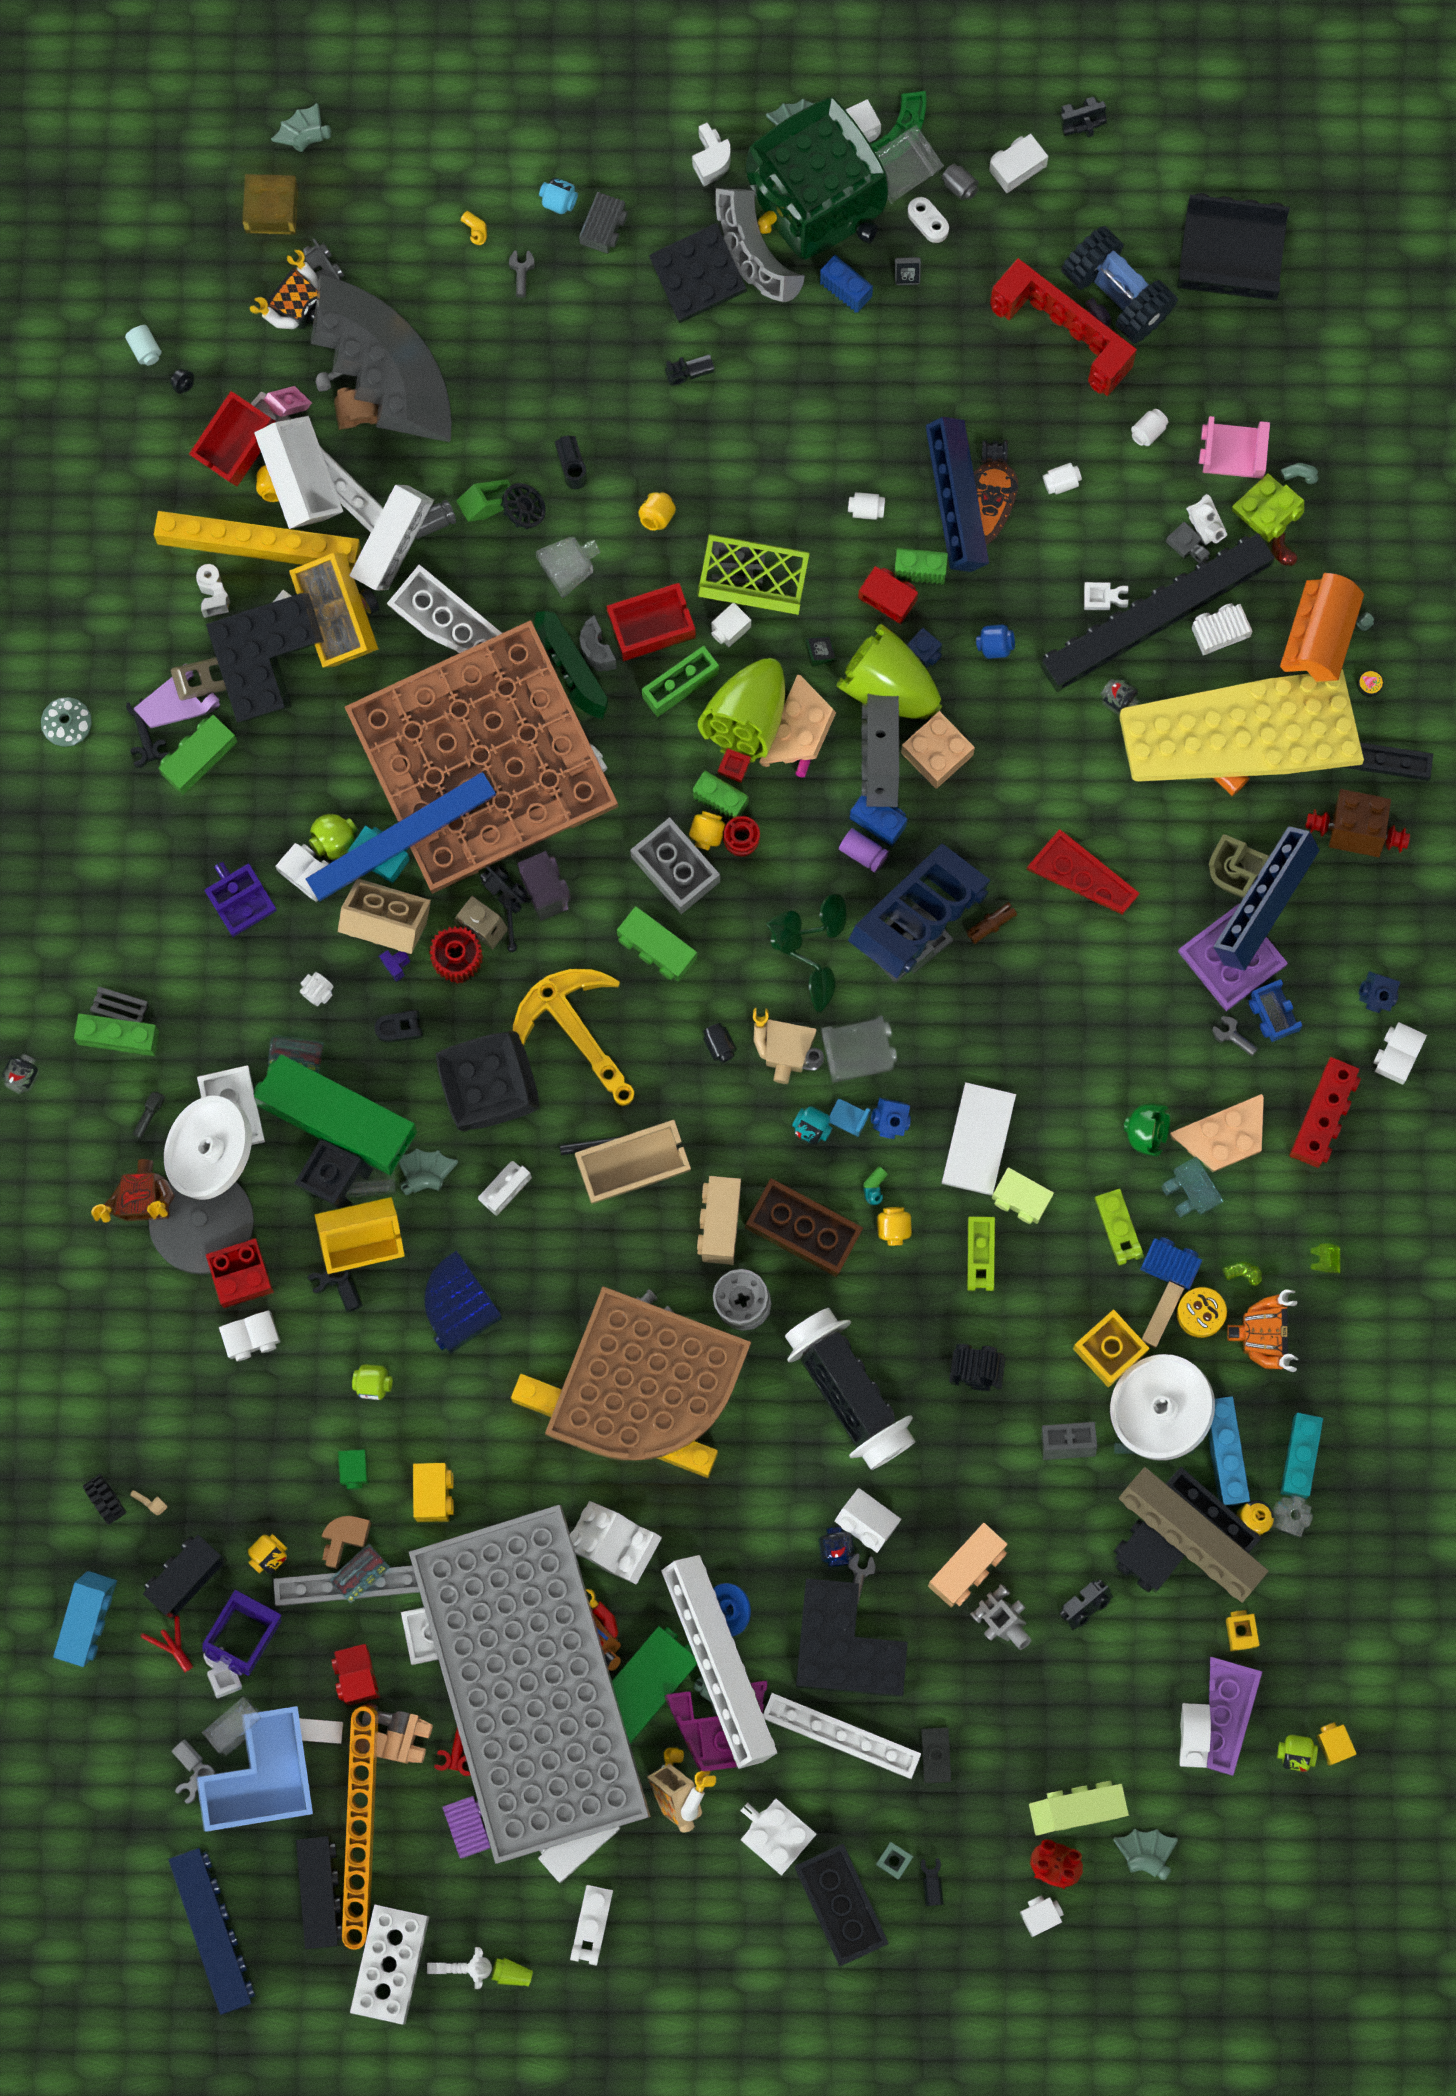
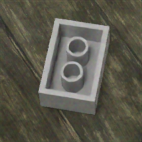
M670 817L630 850L631 858L680 914L684 913L720 883V874Z

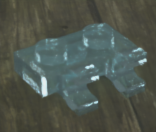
M1197 1156L1175 1168L1173 1172L1176 1177L1168 1180L1161 1187L1166 1196L1183 1187L1190 1198L1175 1208L1180 1218L1195 1209L1199 1215H1202L1224 1201Z

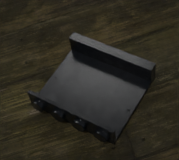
M1204 193L1190 194L1177 288L1277 301L1280 292L1281 282L1279 281L1290 207H1286L1281 203L1262 204L1252 199L1238 201L1228 196L1215 198L1209 197V195Z

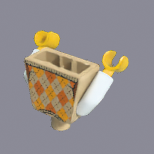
M667 1748L664 1751L665 1765H662L660 1770L647 1776L663 1815L675 1823L681 1832H689L695 1827L693 1820L702 1814L700 1802L705 1794L703 1792L704 1787H713L716 1783V1776H709L710 1771L696 1773L695 1783L697 1786L695 1787L693 1781L673 1767V1763H681L683 1761V1750Z

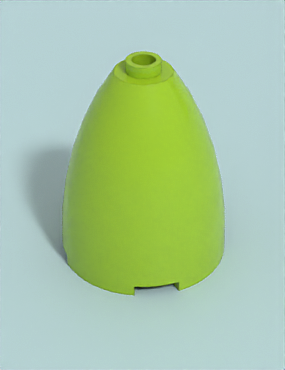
M880 624L875 629L878 634L875 637H867L845 668L846 678L844 680L840 678L837 682V687L864 704H867L868 694L899 696L900 717L911 719H928L930 716L933 717L941 710L942 705L939 704L941 697L932 677L915 653L897 635Z
M773 658L761 659L748 665L730 678L713 696L698 720V728L704 739L710 738L717 745L721 746L720 752L724 754L727 748L747 755L751 757L750 762H755L756 758H766L776 738L784 710L785 680L780 663Z

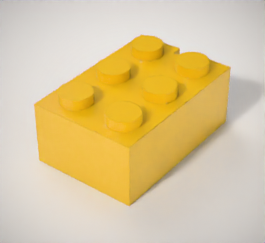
M392 1197L315 1214L327 1274L405 1257Z

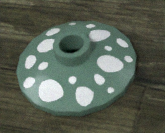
M70 697L59 698L51 702L44 709L41 717V729L45 737L54 745L61 747L74 746L82 742L89 734L92 726L91 714L86 705ZM63 716L69 717L67 723L60 722Z

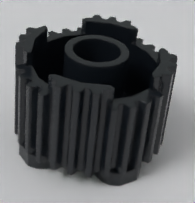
M957 1344L956 1349L953 1351L949 1382L959 1386V1382H964L965 1385L970 1386L971 1389L976 1391L988 1392L991 1386L996 1387V1389H1002L1006 1358L1003 1353L997 1352L998 1348L982 1346L981 1350L972 1349V1346L968 1344Z

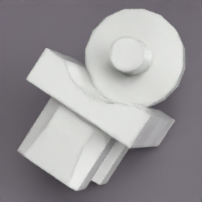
M1204 495L1198 503L1186 508L1189 513V519L1194 524L1198 535L1202 538L1203 544L1207 545L1211 541L1218 543L1227 536L1223 523L1209 495Z

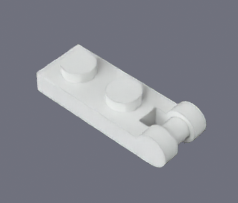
M590 1885L586 1886L570 1960L578 1962L581 1959L597 1966L613 1890ZM583 1940L593 1942L592 1951L582 1949Z

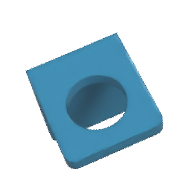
M838 1099L830 1114V1124L859 1137L871 1109L866 1108L864 1111Z

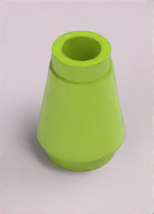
M497 1958L493 1966L491 1980L497 1981V1984L529 1986L533 1970H529L509 1959L503 1958L501 1960Z

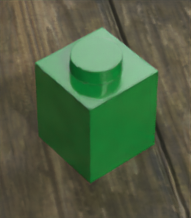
M366 1450L338 1451L340 1484L347 1486V1490L362 1489V1484H369Z

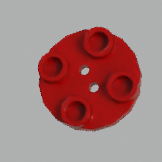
M1045 1839L1031 1854L1030 1865L1035 1873L1034 1878L1041 1879L1050 1885L1065 1889V1887L1077 1883L1083 1873L1081 1853L1063 1844Z

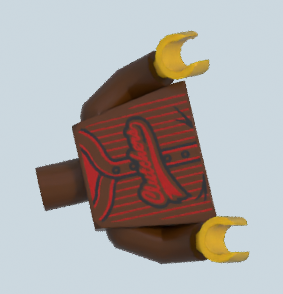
M140 1159L138 1160L137 1173L124 1174L121 1177V1181L112 1196L104 1204L93 1207L91 1213L95 1221L101 1218L103 1222H109L111 1220L110 1214L124 1221L169 1219V1206L174 1200L175 1195L166 1178L153 1173L154 1161Z

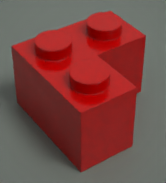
M362 1644L334 1652L336 1658L331 1659L335 1675L340 1674L338 1676L340 1683L335 1684L338 1698L349 1706L380 1698L368 1646Z

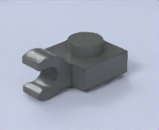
M1185 522L1166 538V543L1183 559L1190 554L1198 563L1209 560L1208 556L1210 553L1203 546L1199 545L1202 542V538Z

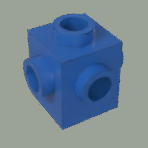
M879 1098L877 1109L874 1108L871 1116V1123L873 1128L880 1132L879 1136L895 1139V1135L904 1136V1132L909 1129L911 1117L908 1115L910 1105L904 1102Z

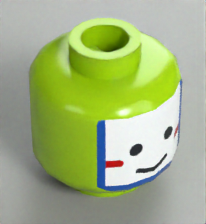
M363 1364L359 1370L354 1371L352 1379L353 1391H356L357 1395L364 1399H383L386 1392L391 1391L393 1378L388 1376L387 1369L379 1365Z

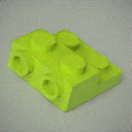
M1266 474L1232 506V511L1269 543L1274 537H1280L1292 520L1297 521L1304 513V500L1287 485L1283 487L1271 475Z

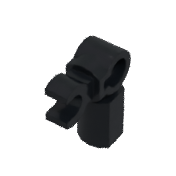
M709 354L686 363L683 357H680L679 361L675 363L667 361L665 373L669 384L676 386L687 381L688 377L691 380L714 373L715 368Z
M350 1269L327 1274V1270H324L325 1273L323 1274L313 1273L307 1277L309 1281L320 1280L319 1287L313 1289L315 1294L324 1292L328 1285L334 1286L339 1284L337 1290L346 1312L349 1313L363 1307L354 1282L349 1280L351 1278Z

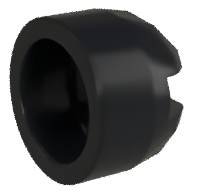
M871 222L861 223L856 230L858 238L871 244L876 236L878 226Z

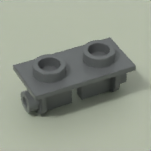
M315 238L312 239L315 246H307L303 249L307 263L313 271L322 267L316 273L318 279L320 275L342 280L341 278L345 275L337 263L333 265L329 260L332 254L325 243L320 245Z

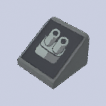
M919 257L895 259L896 285L920 284L921 260Z

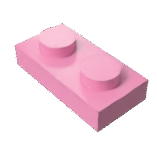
M295 386L269 392L264 398V401L270 406V410L280 417L306 411L312 404Z

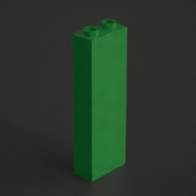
M280 1054L276 1061L273 1060L267 1070L268 1075L254 1089V1100L258 1107L362 1159L365 1163L390 1176L417 1134L415 1123Z
M658 1626L612 1681L630 1745L665 1705V1695L674 1694L698 1665L691 1646L686 1644L683 1647L676 1641L679 1636L667 1626L664 1630Z

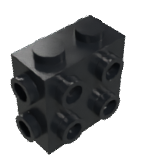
M1139 1518L1129 1530L1133 1535L1128 1542L1122 1539L1113 1551L1117 1554L1114 1558V1561L1117 1563L1115 1567L1124 1575L1129 1576V1574H1132L1137 1578V1585L1149 1593L1152 1590L1156 1593L1185 1555L1174 1545L1168 1543L1154 1528H1151L1145 1521Z

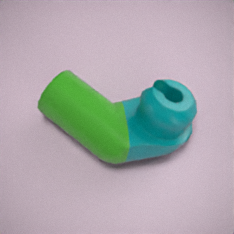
M879 1166L863 1184L864 1196L870 1205H879L883 1200L879 1185L888 1174Z

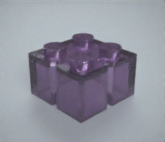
M544 851L517 863L520 877L528 895H532L533 899L531 901L540 921L569 909L570 892L564 879L561 881L558 879L561 876L554 857L549 858L547 852Z

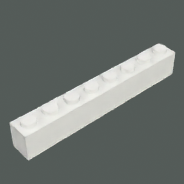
M700 1555L676 1560L661 1571L737 1767L740 1769L762 1763L777 1754V1750L767 1728L765 1717L756 1700L755 1692L745 1672V1666L736 1649L735 1641L727 1626L726 1618L716 1598V1593L712 1588L706 1567Z

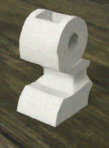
M211 564L202 565L197 571V583L201 593L213 596L211 598H204L201 604L204 618L229 612L230 599L221 583L218 569Z

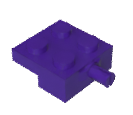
M224 862L219 863L224 872L221 871L218 864L214 867L221 880L206 888L205 892L232 937L277 911L249 863L230 874Z

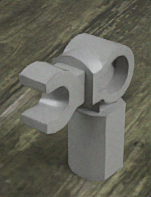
M183 1740L172 1750V1753L189 1772L193 1770L195 1773L190 1777L191 1781L189 1783L180 1784L175 1792L179 1794L182 1790L188 1789L190 1796L185 1802L189 1804L195 1800L196 1792L198 1791L196 1777L216 1774V1771L209 1765H203V1758L186 1740Z

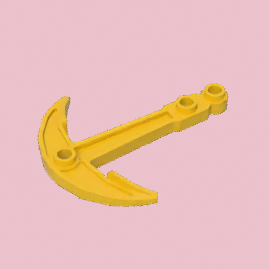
M568 969L551 974L540 980L530 989L520 1003L514 1020L513 1031L519 1034L523 1046L534 1028L533 1021L545 1010L549 1011L592 1065L593 1072L607 1091L613 1092L616 1103L623 1106L630 1104L634 1099L633 1088L625 1083V1078L611 1058L603 1053L566 999V995L581 987L583 991L599 987H619L620 982L607 974L591 969ZM551 989L553 994L550 997H545L543 995L544 990ZM606 1071L613 1072L614 1075L611 1079L604 1077ZM622 1091H626L629 1094V1097L625 1100L619 1098V1094Z

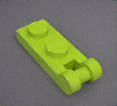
M1117 1189L1095 1196V1201L1118 1266L1126 1264L1127 1260L1133 1258L1136 1260L1144 1258L1121 1190ZM1129 1242L1131 1248L1123 1251L1120 1244Z
M968 1217V1291H975L976 1288H986V1291H994L995 1217ZM976 1270H986V1278H976Z

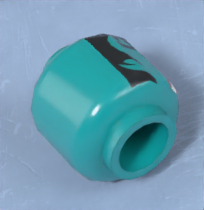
M812 1106L806 1109L801 1108L792 1124V1127L795 1128V1135L812 1145L818 1144L821 1139L826 1141L833 1129L829 1126L830 1116Z

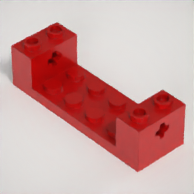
M1018 258L992 288L990 302L992 311L997 316L1005 317L1010 321L1029 299L1034 308L1039 311L1044 310L1049 314L1050 319L1055 324L1063 325L1070 330L1069 333L1073 338L1078 341L1083 340L1089 345V349L1098 357L1091 365L1088 382L1097 393H1104L1106 396H1109L1133 367L1137 349Z

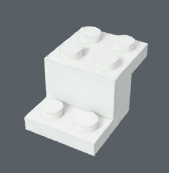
M591 1501L582 1511L576 1527L570 1533L575 1554L586 1558L605 1571L634 1584L638 1583L662 1539L656 1533L638 1526L619 1513Z

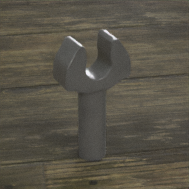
M514 251L509 258L510 269H514L517 272L516 297L518 298L526 297L527 272L535 268L534 258L530 251H527L525 263L518 262L517 251Z
M1222 1016L1220 1020L1224 1025L1228 1026L1229 1031L1222 1032L1219 1028L1213 1027L1212 1031L1215 1039L1220 1043L1225 1040H1231L1252 1057L1258 1048L1237 1032V1021L1234 1018Z
M858 1553L850 1560L848 1566L854 1573L853 1583H859L857 1604H859L865 1577L875 1572L873 1557L869 1558L866 1569L858 1567Z

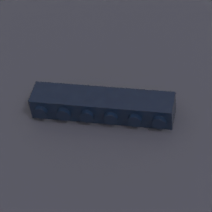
M941 417L925 426L949 566L952 570L973 572L988 565L989 559L965 421Z
M1290 826L1286 829L1213 946L1223 965L1245 971L1320 851L1310 831Z
M197 1848L168 1859L220 2015L253 2004L252 1997H255L256 1993L252 1982L246 1981L244 1971L247 1970L243 1955L238 1956L235 1945L239 1943L234 1929L229 1930L226 1920L230 1919L229 1912L225 1903L220 1904L217 1894L221 1893L217 1878L212 1879L209 1868L213 1866L208 1852L203 1853L201 1848Z

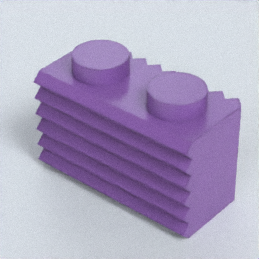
M474 1796L443 1807L460 1859L491 1848L487 1831L481 1818L480 1806Z

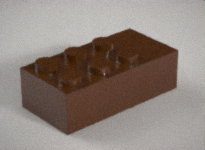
M770 1178L745 1225V1229L836 1278L863 1227L772 1178Z

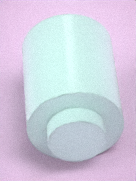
M147 325L137 326L126 334L125 338L139 364L149 366L159 360L161 350Z

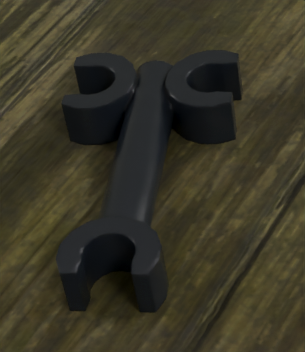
M130 702L126 703L128 713L135 719L143 748L134 747L130 750L132 756L136 754L142 755L141 760L134 762L135 767L142 768L147 762L156 759L161 761L169 754L168 752L158 753L160 747L166 746L165 740H157L153 745L147 724L132 709Z

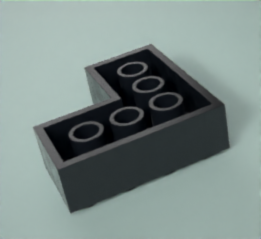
M300 593L206 624L237 723L292 707L277 657L324 642L309 593Z
M806 1578L796 1688L902 1698L908 1642L855 1637L859 1583Z

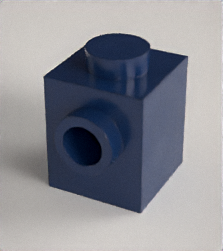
M924 628L907 644L926 669L930 664L932 666L936 664L942 656V643Z

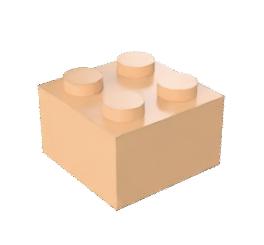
M939 711L902 744L901 753L937 789L974 755L975 747Z

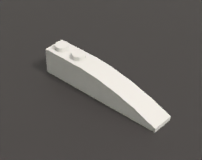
M420 565L417 566L387 603L388 606L426 637L459 653L502 634V632Z

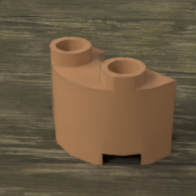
M341 388L337 391L338 396L334 399L339 430L353 428L361 423L376 424L379 404L355 400V389Z

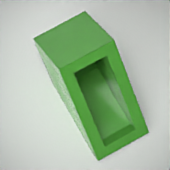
M508 479L473 484L456 501L468 522L484 520L504 510L503 506H501L502 497L505 490L511 484Z

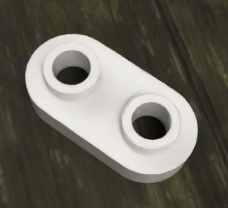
M924 197L913 199L908 206L909 219L930 242L939 243L944 241L949 232L947 220L928 199ZM918 206H922L925 208V210L919 212L916 208ZM937 224L941 228L939 230H934L932 226Z

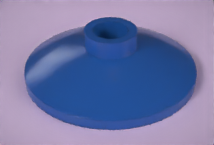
M724 1583L717 1585L713 1588L716 1598L726 1618L731 1636H736L744 1631L750 1620L751 1608L748 1597L735 1584Z

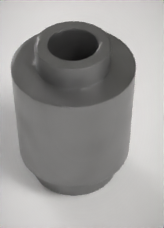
M952 164L942 175L944 185L961 200L972 199L979 190L977 187L979 181L962 166Z

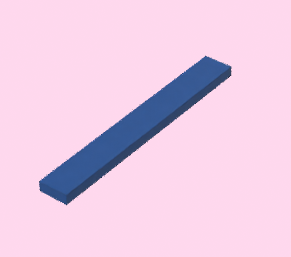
M481 772L305 879L320 902L496 796V793L484 773Z

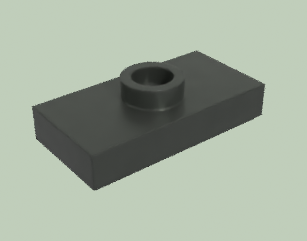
M921 1729L924 1783L951 1782L949 1729Z

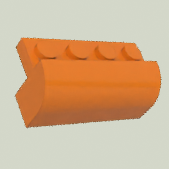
M1324 573L1320 580H1306L1280 665L1284 672L1308 671L1316 682L1339 680L1364 597V593L1353 581L1332 573Z

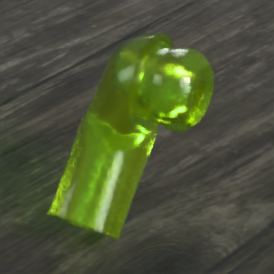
M1239 1262L1222 1268L1226 1280L1243 1276L1248 1279L1251 1285H1258L1262 1281V1272L1259 1267L1247 1262Z

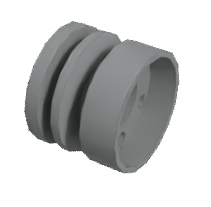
M744 1269L729 1271L719 1279L714 1288V1306L723 1322L731 1328L741 1331L755 1329L763 1324L769 1316L772 1305L770 1293L761 1277L754 1272ZM745 1297L748 1300L747 1306L744 1308L739 1304V1298Z

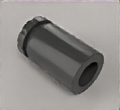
M447 499L443 500L442 503L431 505L415 537L416 539L445 528L450 523L451 525L456 523L455 514Z

